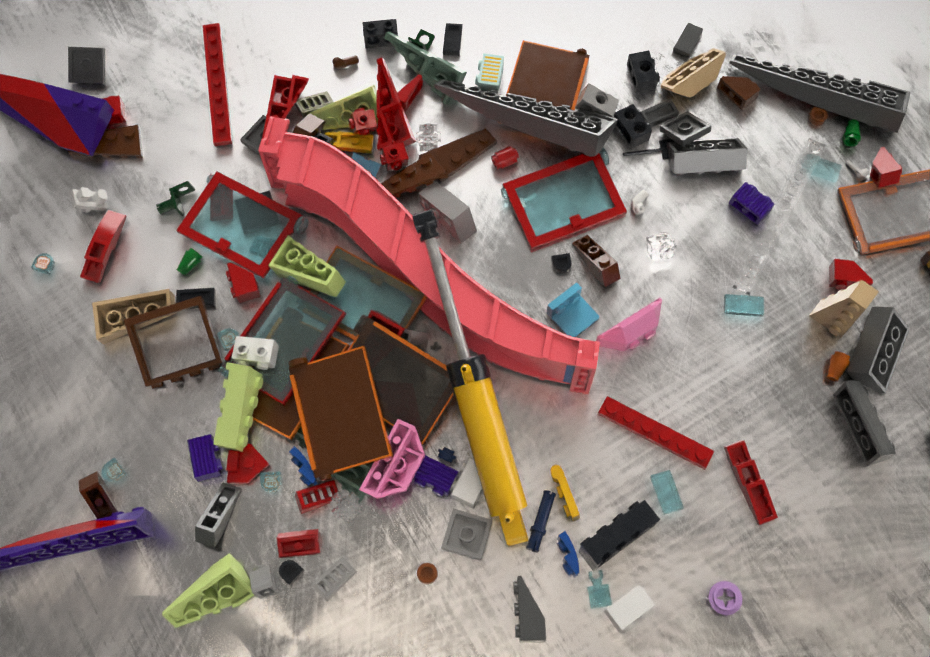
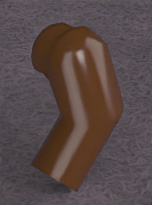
M357 55L342 59L335 57L332 63L334 68L342 69L358 64L359 58Z

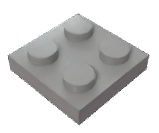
M453 508L441 549L481 561L492 520Z

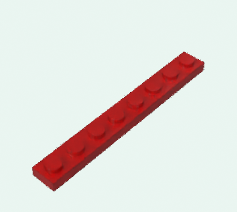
M220 23L202 25L213 143L215 147L233 144L221 26Z

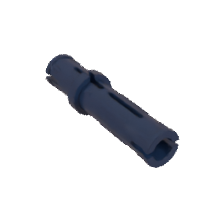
M548 490L543 491L542 500L534 525L530 528L531 535L526 546L527 550L530 551L532 549V552L536 553L539 552L542 537L546 534V524L554 498L556 497L554 492L550 494L551 491Z

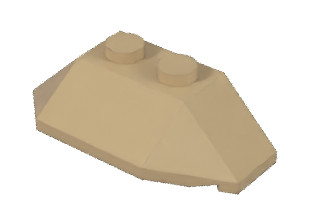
M712 48L707 53H702L688 60L664 77L661 88L686 97L695 96L700 90L709 86L710 83L717 79L726 53Z

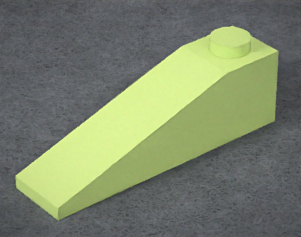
M371 85L312 111L310 114L325 120L326 122L322 130L349 128L348 119L356 109H374L376 123L378 124L377 89L375 85Z
M229 553L203 573L162 612V616L177 628L199 620L203 615L212 612L213 614L219 613L220 609L232 606V608L239 606L254 596L251 590L250 579L243 566Z

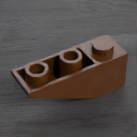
M589 235L572 243L593 276L604 287L621 279L618 262Z

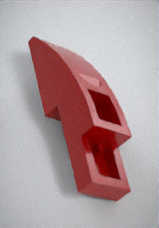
M111 210L106 212L84 256L86 261L80 278L100 284L112 250L115 251L127 217L126 215Z

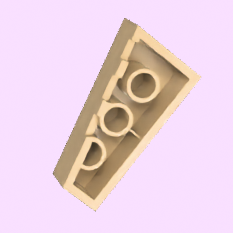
M860 280L848 286L847 289L838 291L835 295H829L827 299H821L809 316L829 329L830 333L842 338L867 309L879 291L863 280Z
M170 289L93 302L96 340L104 345L127 335L128 332L124 319L175 304V295ZM173 314L135 325L136 330L153 324Z

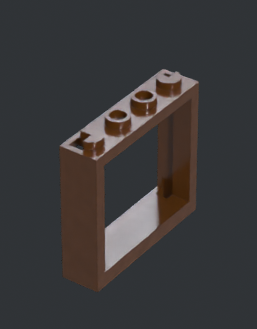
M202 296L124 319L146 387L152 386V389L163 386V381L170 380L173 383L182 380V375L188 373L192 377L201 374V369L207 367L211 371L220 368L219 364L224 362ZM198 306L215 359L152 378L135 325Z

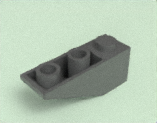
M518 576L517 582H513L514 594H518V603H514V615L519 616V624L515 625V638H519V643H543L546 641L545 617L523 578Z

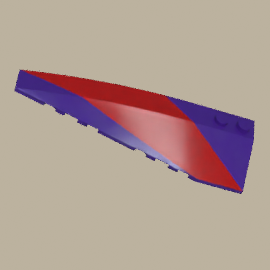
M0 74V111L22 125L27 126L35 133L42 135L45 139L52 141L60 148L93 156L114 111L105 99L45 83Z
M144 507L133 508L132 512H114L109 517L62 527L0 548V570L153 537L152 514L146 508L144 509Z

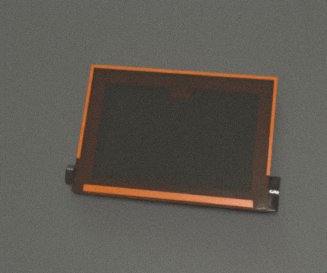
M363 314L353 329L358 335L348 350L365 346L384 421L394 426L397 419H400L415 426L423 445L455 393L446 365Z

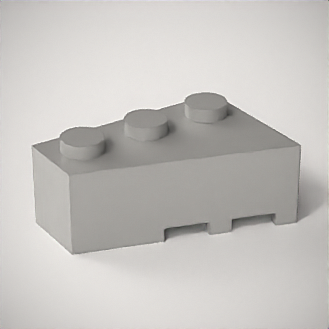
M433 181V184L428 185L418 193L421 199L420 204L425 210L432 209L435 218L461 244L477 232L470 207L437 181Z

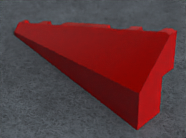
M381 57L377 59V149L379 151H382L383 147L391 143L398 144L403 142L406 147L416 142L385 60Z
M274 75L262 139H264L270 116L286 119L308 84L309 78L292 75V78Z

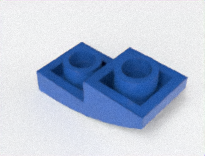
M294 446L289 453L292 456L291 461L300 468L298 470L301 475L300 480L307 486L310 484L313 486L318 485L310 464Z
M564 531L557 538L559 549L562 553L566 552L568 554L562 560L564 563L562 567L568 575L572 574L575 578L579 574L578 558L569 536Z

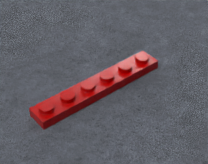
M608 396L597 414L704 470L707 468L714 453V450Z

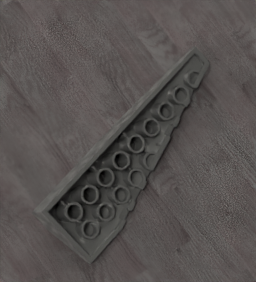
M733 54L729 64L753 78L794 98L824 110L864 122L868 126L883 128L887 132L898 133L906 115L910 92L869 80V83L861 82V78L853 77V80H848L840 74L828 76V72L799 66L798 69H792L789 64L782 63V66H777L769 60L757 62V58Z
M442 79L434 85V88L490 119L528 135L567 147L570 151L583 152L586 156H596L602 150L618 122L616 118L583 108H578V111L569 109L570 106L568 105L556 107L549 101L537 103L535 98L507 93L506 96L499 95L496 90L481 91V87L477 86L466 88L463 83Z

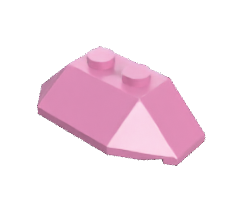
M659 297L654 302L597 336L596 341L600 342L599 347L626 351L629 348L632 350L643 339L646 338L648 340L656 334L655 331L659 323L662 299Z
M397 419L388 436L393 456L375 461L359 489L361 492L376 499L407 491L425 457L416 427L400 419Z

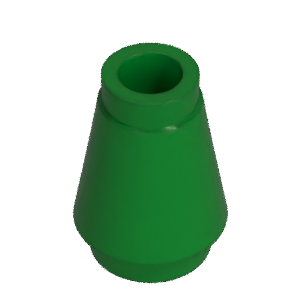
M850 120L842 137L846 146L854 147L861 141L859 122L857 120Z
M192 248L189 251L186 250L176 270L186 276L202 262L200 260L203 256Z

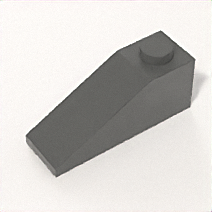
M222 482L195 526V542L215 548L225 531L241 493V488Z

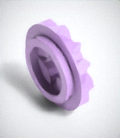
M720 581L711 587L708 596L710 607L718 614L732 615L740 609L742 594L735 584L728 581ZM724 590L727 597L733 598L727 601L726 605L723 600L717 599L723 595Z

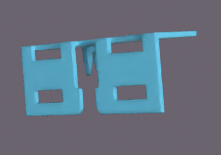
M353 153L352 159L376 177L382 165L372 160L368 161L366 160L368 158Z

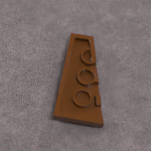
M138 124L105 130L93 156L102 155L103 157H110L112 155L120 156V158H128V156L143 158ZM68 150L70 156H88Z
M485 128L420 154L419 159L431 153L449 178L496 145L497 140ZM440 177L437 180L440 183H442L448 178L442 180V178Z
M429 153L381 184L395 198H399L401 193H411L416 191V187L423 184L428 186L434 183L433 180L440 177L443 180L448 178V175L432 154Z

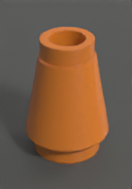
M835 351L834 355H831L827 378L838 382L850 364V356L843 352Z

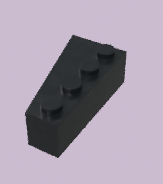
M645 500L641 503L636 501L628 508L629 511L624 515L620 513L612 520L613 523L608 526H602L596 531V535L591 538L588 537L580 543L581 547L578 552L593 572L660 521V518Z

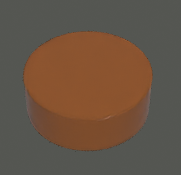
M819 107L813 108L808 115L810 123L817 126L824 124L828 117L826 110Z
M423 563L417 570V577L422 584L430 585L436 581L438 572L433 564Z

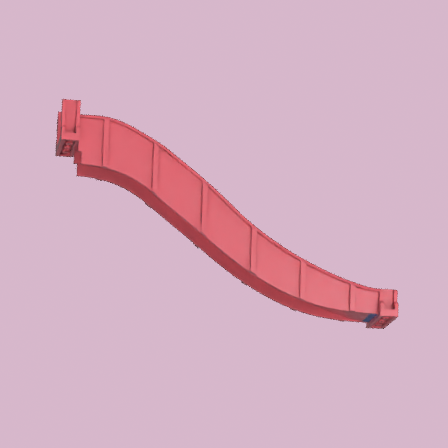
M270 116L264 139L261 140L258 151L271 188L285 190V194H288L286 206L306 210L310 214H317L337 225L380 269L416 287L427 297L420 310L439 326V329L452 337L425 242H420L421 234L417 233L413 217L408 210L373 175L345 153L315 137L287 132L290 123L289 119ZM439 247L468 349L478 355L484 354L490 363L493 362L509 370L539 378V380L570 384L569 391L589 394L596 372L600 342L563 334L528 317L481 286ZM405 294L412 302L415 300L414 298Z

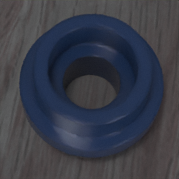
M446 447L443 450L438 449L439 454L437 457L450 463L454 459L456 460L457 457L454 456L455 451Z

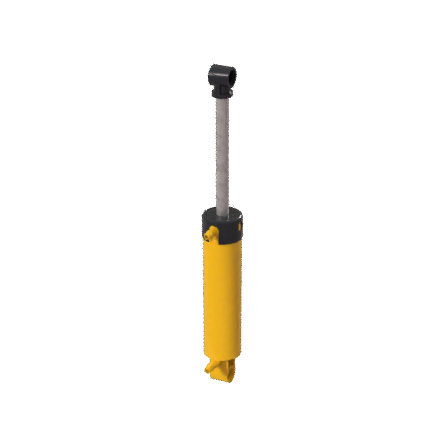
M432 209L413 214L412 217L417 233L421 234L420 242H425L458 355L459 360L447 364L446 368L455 392L489 514L491 517L499 516L508 547L527 542L528 536L520 509L528 505L490 378L491 374L486 363V357L484 354L470 356L437 242V238L440 237L439 233L436 232V228H438L437 221Z

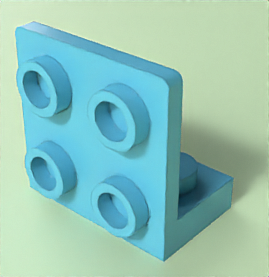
M575 283L549 303L546 312L564 334L572 337H577L599 320V315L580 296L582 287L578 283Z

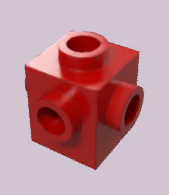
M359 108L352 112L348 123L349 128L353 129L354 134L364 136L376 130L377 123L374 109L365 110L364 108Z
M403 142L398 144L391 143L382 148L380 160L382 166H386L387 171H397L402 167L408 166L409 158Z

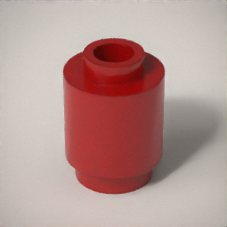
M511 146L495 152L491 156L493 165L497 170L517 163V158H519L516 148L512 149Z

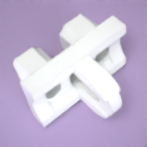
M81 187L80 190L72 189L70 192L74 200V208H80L81 212L89 213L91 210L106 211L107 209L106 200L108 197L105 190L99 189L97 192H92L88 188Z

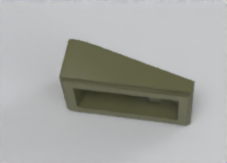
M328 91L300 98L295 104L304 119L308 113L334 101Z

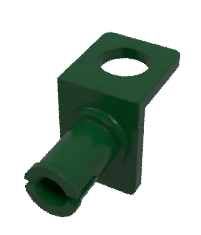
M423 29L419 30L415 39L408 37L409 42L426 51L430 49L435 39L434 34ZM424 35L429 37L427 44L420 42V38Z
M189 181L169 188L170 199L156 204L157 210L161 215L173 209L181 216L185 215L180 197L195 191V187ZM183 187H188L187 190L179 191Z

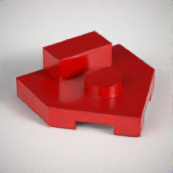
M247 444L243 452L230 449L228 451L226 468L228 472L227 483L249 484L260 472L270 465L252 444Z

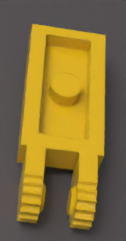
M340 131L325 133L326 136L333 138V141H337L332 146L340 151L372 154L373 134L359 136V134Z
M556 464L551 467L550 471L553 482L559 484L556 487L559 497H564L566 505L563 506L566 516H571L572 521L579 520L580 514L561 466Z

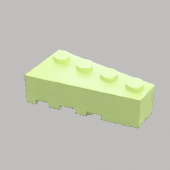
M289 235L269 264L270 268L279 278H285L288 281L333 297L338 296L346 283L334 267L318 258L313 252L304 248L303 245L296 242Z
M227 362L226 370H229L228 380L224 379L223 388H225L226 393L225 397L220 400L219 406L222 417L217 419L213 444L221 448L243 452L244 447L248 443V430L253 424L252 415L254 408L258 404L257 396L259 389L263 385V375L249 366Z

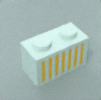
M483 53L482 60L478 62L480 74H476L475 85L481 87V91H491L492 89L498 91L499 94L504 68V56Z

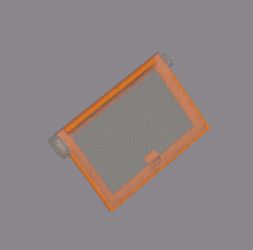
M930 169L901 175L899 183L878 188L873 181L838 188L839 197L855 238L853 248L855 251H860L861 255L930 241Z

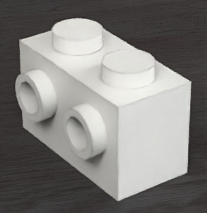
M236 336L232 359L239 365L256 366V368L268 370V367L275 368L279 345L275 340Z
M638 584L609 606L604 613L619 633L622 630L628 632L637 625L634 622L639 617L644 620L653 613L651 608L655 604L642 586Z

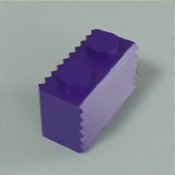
M745 182L729 201L730 205L756 225H759L775 205L770 197L764 196L754 185L748 184V182Z
M208 434L188 439L194 478L199 482L222 476L221 470L224 469L221 457L218 458L217 454L220 447L213 444L214 437Z
M425 455L413 480L416 485L422 488L425 486L430 487L432 492L440 497L443 494L448 496L453 482L459 476V471Z

